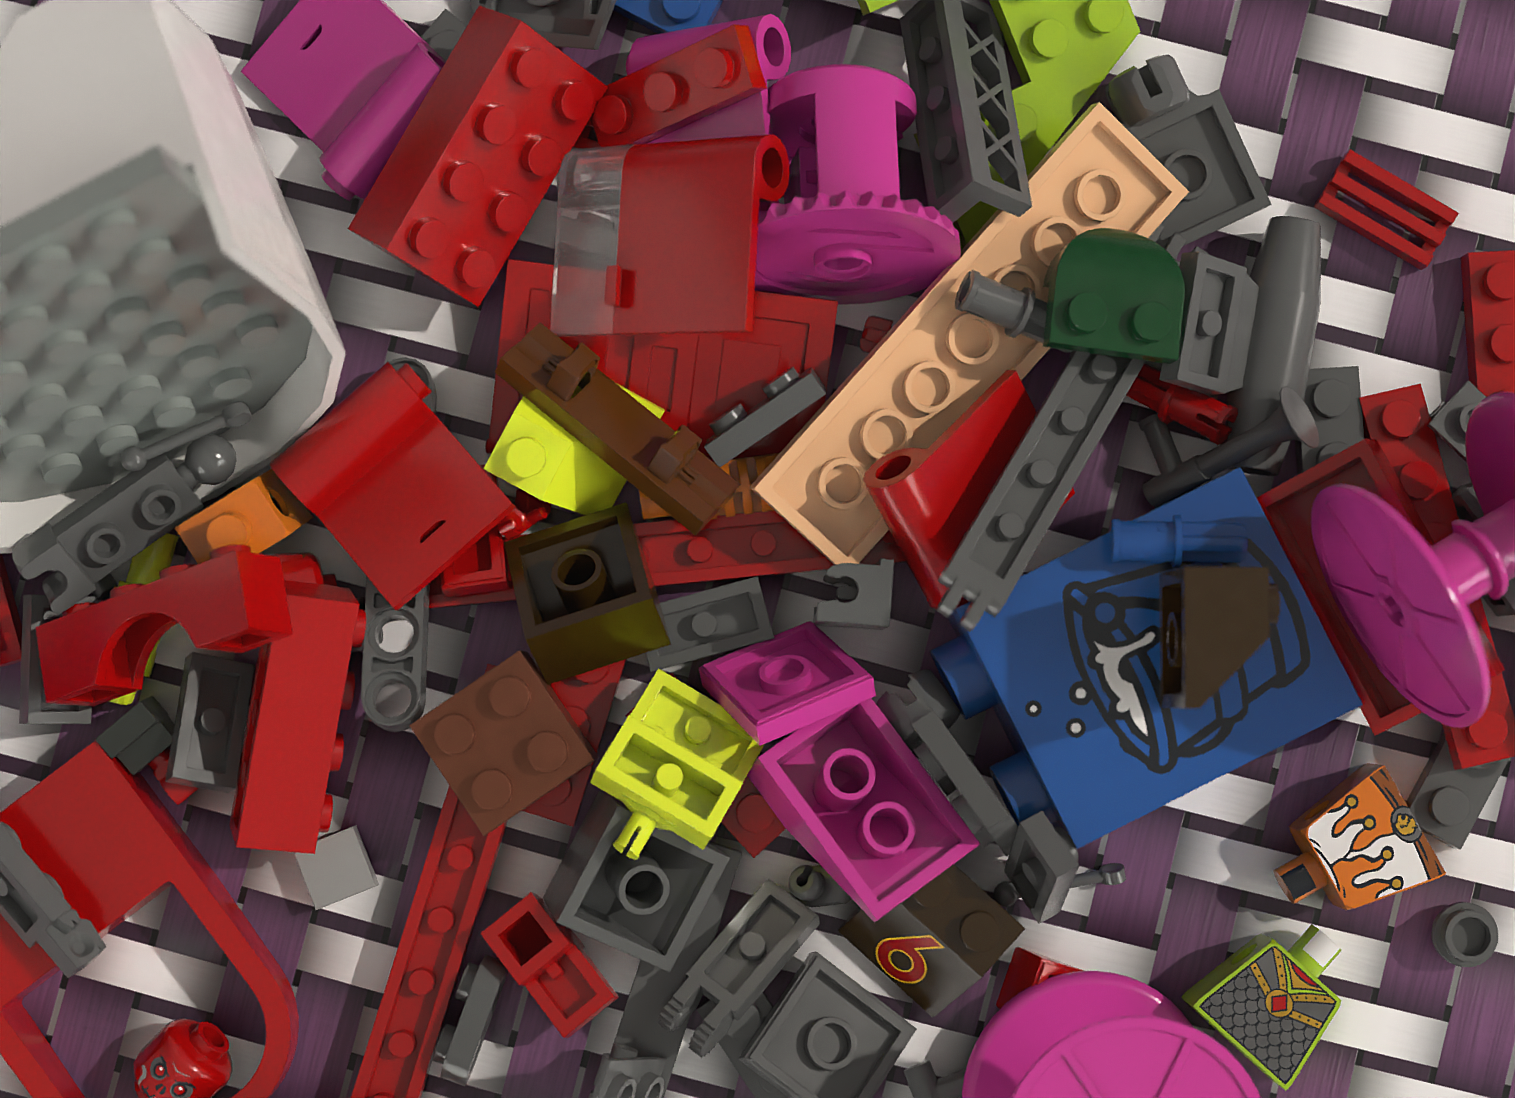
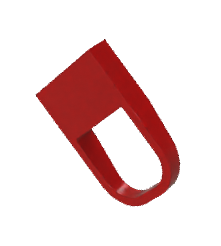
M95 740L1 811L0 822L9 825L16 832L22 849L42 872L49 874L57 881L62 889L64 899L73 910L77 911L80 919L91 921L101 938L174 884L250 986L264 1014L266 1042L261 1062L250 1081L231 1098H269L285 1078L294 1058L298 1042V1009L289 980L218 876L141 773L138 772L133 776L117 756L112 759ZM0 914V1054L32 1098H85L32 1017L22 1005V1000L25 996L60 969L38 943L29 949Z

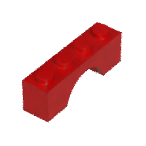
M243 544L219 547L210 552V560L197 565L183 564L165 568L159 572L160 579L148 584H128L116 587L110 591V598L99 603L74 604L62 612V617L35 627L46 703L94 707L141 690L146 664L154 646L166 631L178 623L187 631L196 648L243 653L293 635L280 557L252 553L251 547Z

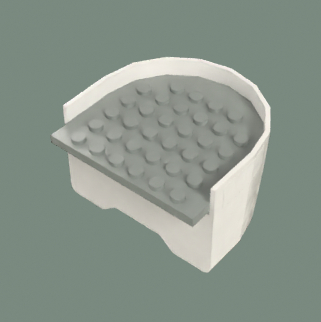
M47 0L17 16L0 46V554L12 553L18 543L47 523H50L52 526L130 473L131 471L126 470L121 463V455L128 447L136 446L142 449L223 414V409L230 404L245 402L252 416L248 423L239 427L226 426L210 433V435H219L232 444L236 452V465L234 473L226 481L217 485L199 483L192 488L203 503L218 497L269 465L270 462L309 430L334 402L346 352L306 250L243 100L210 37L171 0ZM191 442L165 453L175 467L185 462L186 450Z

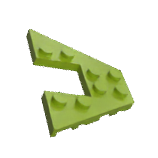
M898 0L857 1L864 16ZM989 0L1023 83L1011 90L1027 176L1045 157L1141 32L1128 0ZM980 112L982 121L996 137L995 129ZM915 133L913 135L919 147L918 135ZM989 163L991 179L1004 184V180ZM979 201L952 223L953 227L959 231L961 250L998 208Z

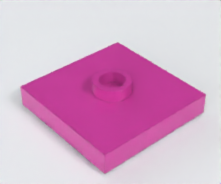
M812 621L774 635L773 639L752 644L699 667L702 686L760 746L876 696L873 677L821 629L814 625Z

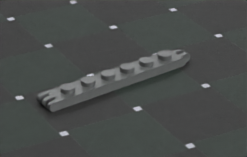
M1161 223L1148 239L1156 242L1160 238L1165 225ZM1175 232L1164 249L1168 251L1179 266L1180 262L1176 260V257L1186 239ZM1196 246V247L1191 251V252L1200 251V252H1203V253L1208 254L1207 252H1205L1204 250H1202V249L1199 248L1198 246ZM1080 351L1072 352L940 574L938 582L948 589L939 602L936 611L948 618L961 597L965 598L971 603L962 616L959 625L969 632L975 628L984 612L993 617L997 616L1143 367L1145 360Z

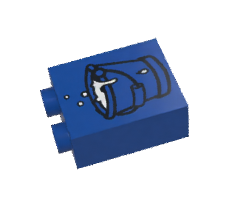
M1241 467L1131 520L1172 521L1173 515H1181L1182 522L1242 523L1246 526L1248 534V550L1244 561L1240 563L1181 562L1180 568L1269 567V583H1277L1280 615L1278 623L1270 625V638L1200 709L1161 708L1159 574L1178 568H1172L1170 561L1119 560V562H1112L1110 549L1111 531L1021 575L997 616L993 617L984 612L971 632L959 625L962 616L971 602L954 609L948 617L957 637L930 650V653L950 697L960 709V714L964 720L991 707L994 709L1016 754L990 766L989 771L1017 827H1019L1020 822L1043 811L1054 828L1057 826L1062 827L1071 837L1076 849L1363 705Z

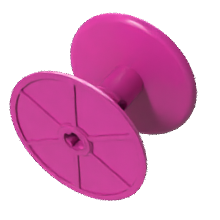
M1512 392L1494 393L1484 398L1474 408L1466 428L1465 450L1467 465L1476 497L1484 513L1483 517L1472 523L1464 520H1455L1452 523L1453 534L1429 547L1419 533L1391 506L1372 493L1353 485L1337 484L1321 490L1313 502L1311 511L1312 536L1323 575L1340 612L1358 642L1381 673L1409 702L1413 703L1415 707L1432 719L1451 727L1463 728L1475 723L1483 715L1490 694V679L1485 651L1467 605L1486 594L1493 599L1501 598L1507 592L1509 581L1515 578V393Z
M1077 971L1050 977L1039 985L1028 987L1004 1004L991 1018L977 1039L968 1059L962 1088V1098H1260L1257 1088L1239 1061L1213 1038L1195 1029L1183 1012L1171 1000L1141 981L1128 976L1103 971Z

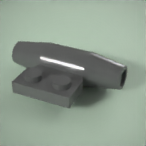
M1277 216L1270 218L1250 276L1246 273V267L1200 251L1182 253L1179 268L1184 279L1185 296L1178 360L1171 364L1162 363L1160 380L1207 395L1225 394L1227 392V405L1238 408L1235 422L1232 423L1227 420V426L1232 428L1231 433L1227 437V441L1266 420L1278 408L1280 404L1279 393L1282 387L1288 386L1303 401L1305 400L1321 306V225L1312 220L1299 217ZM1290 441L1268 447L1228 469L1234 470L1241 467L1243 473L1278 476Z

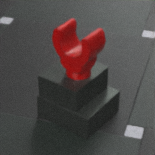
M152 695L140 701L95 740L112 759L117 756L133 776L149 765L164 791L177 805H180L199 788L165 782L170 755L169 747L172 743L175 724L168 717L169 714Z

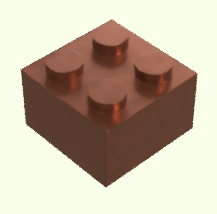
M519 650L409 725L483 836L498 828L599 758L550 684L547 685L541 671L527 651Z

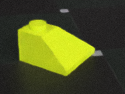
M617 384L661 419L665 409ZM579 386L576 387L571 398L582 390ZM524 396L513 412L484 467L486 471L542 501L583 515H589L613 507L627 481Z

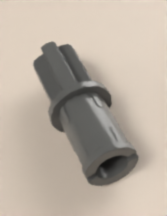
M975 270L969 271L966 274L956 295L955 308L962 312L964 310L1005 327V334L1009 337L1015 338L1022 334L1043 343L1047 302L1035 298V291L1033 289L1024 287L1019 291L980 275V272ZM1058 349L1065 353L1073 352L1072 350Z

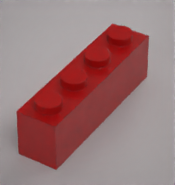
M284 580L293 635L260 646L229 826L235 845L238 848L315 854L319 832L327 833L331 825L333 798L331 794H326L329 772H338L342 763L344 737L342 733H337L340 711L349 710L353 702L355 674L352 671H348L352 647L360 648L362 646L366 629L365 609H359V602L350 588Z

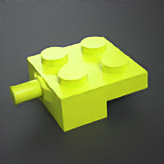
M659 668L635 708L628 715L590 781L591 784L622 801L626 808L633 812L618 839L613 843V846L622 853L634 832H637L638 835L626 854L627 857L636 860L639 858L640 852L655 827L672 831L703 850L715 833L765 745L760 746L720 704Z

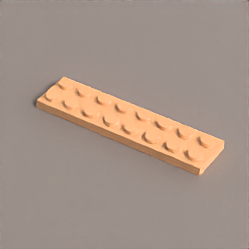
M1100 102L1090 105L1027 176L1033 207L1020 217L998 208L961 250L960 259L939 274L750 486L759 497L834 565L840 563L859 564L889 530L863 481L869 467L881 457L899 449L913 447L928 449L1006 370H1016L1022 380L1050 349V347H1043V343L1022 334L1015 338L1009 337L1005 334V327L964 310L963 312L955 308V299L966 274L969 271L975 270L980 272V275L1019 291L1024 287L1031 288L1035 291V298L1048 302L1049 288L1043 287L1048 267L1053 258L1076 236L1092 229L1112 228L1133 232L1149 238L1189 193Z

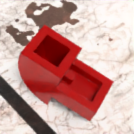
M530 892L480 933L517 984L526 987L563 1038H570L619 997L583 950L585 946L570 928L557 923L545 901L533 892Z

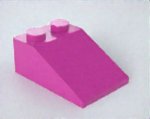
M872 698L796 730L760 755L747 775L783 826L874 923L980 845L968 826Z

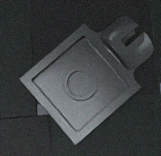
M1169 54L1145 60L1147 65L1139 69L1133 66L1121 72L1106 86L1105 94L1116 119L1189 191L1162 222L1165 226L1160 238L1156 241L1157 244L1164 248L1171 236L1176 232L1186 239L1183 245L1185 246L1272 205L1219 89L1206 95L1194 94L1188 89L1175 59Z
M930 669L919 670L908 675L911 680L907 686L917 700L906 707L897 693L889 694L886 691L878 699L876 705L911 752L914 751L945 795L948 797L957 789L961 793L951 803L983 848L995 841L1006 857L1009 856L1018 827L949 732V729L960 716V709Z

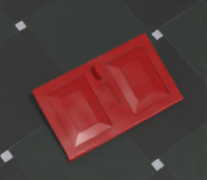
M508 259L497 365L505 353L519 343L536 325L542 323L574 350L579 343H583L600 357L597 369L612 381L665 409L661 420L675 432L683 424L702 439L698 450L713 462L714 460L704 448L707 439L715 434L709 424L739 403L747 412L765 400L767 396L762 387L787 369L794 367L798 374L801 375L812 367L827 391L838 308L837 300L755 290L752 332L617 335L612 333L614 307L604 305L606 271ZM497 374L495 376L489 438L485 443L487 454H492L513 412L523 398L522 394ZM826 394L733 459L780 453L825 403Z

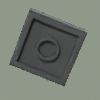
M815 951L809 953L738 1060L788 1098H873L917 1028Z

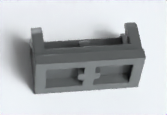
M880 559L875 565L840 563L830 567L826 572L827 574L824 575L823 581L832 585L836 583L848 585L840 586L836 590V595L839 599L852 601L848 603H842L838 600L818 602L817 607H814L813 624L883 630L889 627L894 560Z

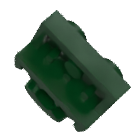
M1098 228L1079 234L1053 258L1046 272L1043 287L1049 288L1043 347L1167 364L1178 360L1185 285L1177 262L1167 250L1156 242L1133 232L1112 228Z

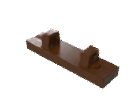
M542 323L536 325L519 343L500 358L495 373L696 536L732 498L740 483L698 450L702 439L682 424L675 432L597 369L600 357L587 346L579 343L574 350ZM579 386L582 390L571 398L576 387Z

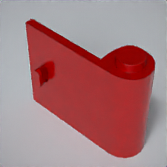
M387 361L270 462L269 465L296 498L321 520L388 603L398 611L516 507L423 401L432 392L407 362L396 370Z
M1006 370L928 449L913 447L893 451L873 463L864 475L863 481L931 608H937L948 589L938 582L940 574L1037 413L1016 370ZM1073 487L1061 508L1075 494ZM961 597L955 609L969 601Z

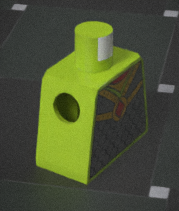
M1312 924L1288 951L1273 938L1261 933L1252 938L1188 989L1181 999L1268 1078L1287 1091L1340 1007L1341 1000L1326 987L1318 977L1342 950L1327 935Z

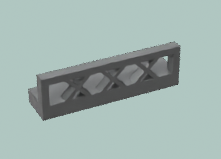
M919 0L900 18L909 83L917 101L915 122L928 207L933 206L939 211L940 215H946L952 223L979 201L1020 217L1033 206L1001 29L992 6L980 0ZM964 19L977 25L979 38ZM972 63L987 81V86L972 69ZM980 112L995 129L996 137L982 121ZM989 163L1004 180V184L991 179Z

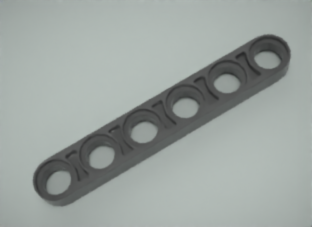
M405 357L390 361L389 363L396 370L407 362L432 392L423 401L436 415V387L425 365L416 359ZM366 576V629L363 641L362 706L373 723L383 730L392 732L407 730L410 728L409 725L420 719L423 715L426 701L430 583L396 611ZM397 619L405 620L412 624L414 636L406 649L401 652L391 653L386 652L379 646V633L385 624ZM388 684H404L411 692L410 706L399 716L386 717L381 715L376 708L377 694Z

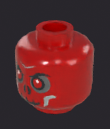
M179 1018L166 1024L139 1052L134 1061V1085L138 1097L213 1098L227 1084L233 1072L232 1060L228 1052L229 1042L227 1037L217 1026L209 1022L199 1023L195 1020Z

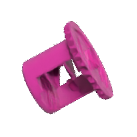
M833 64L796 71L779 79L768 88L772 134L781 139L787 150L790 177L784 194V204L772 203L768 211H759L755 290L837 300L838 305L874 303L906 296L929 287L944 269L960 259L959 231L953 227L952 221L946 215H940L939 211L933 206L922 207L917 199L900 200L897 142L903 138V132L911 126L917 115L916 96L910 86L898 77L877 68L862 65Z

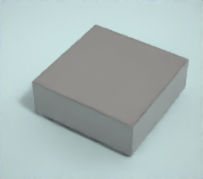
M357 825L318 840L315 854L294 852L315 910L379 885Z

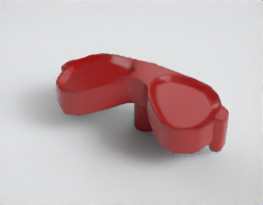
M518 488L516 490V508L497 524V529L501 535L509 540L518 537L540 520L547 518L552 504L542 501Z

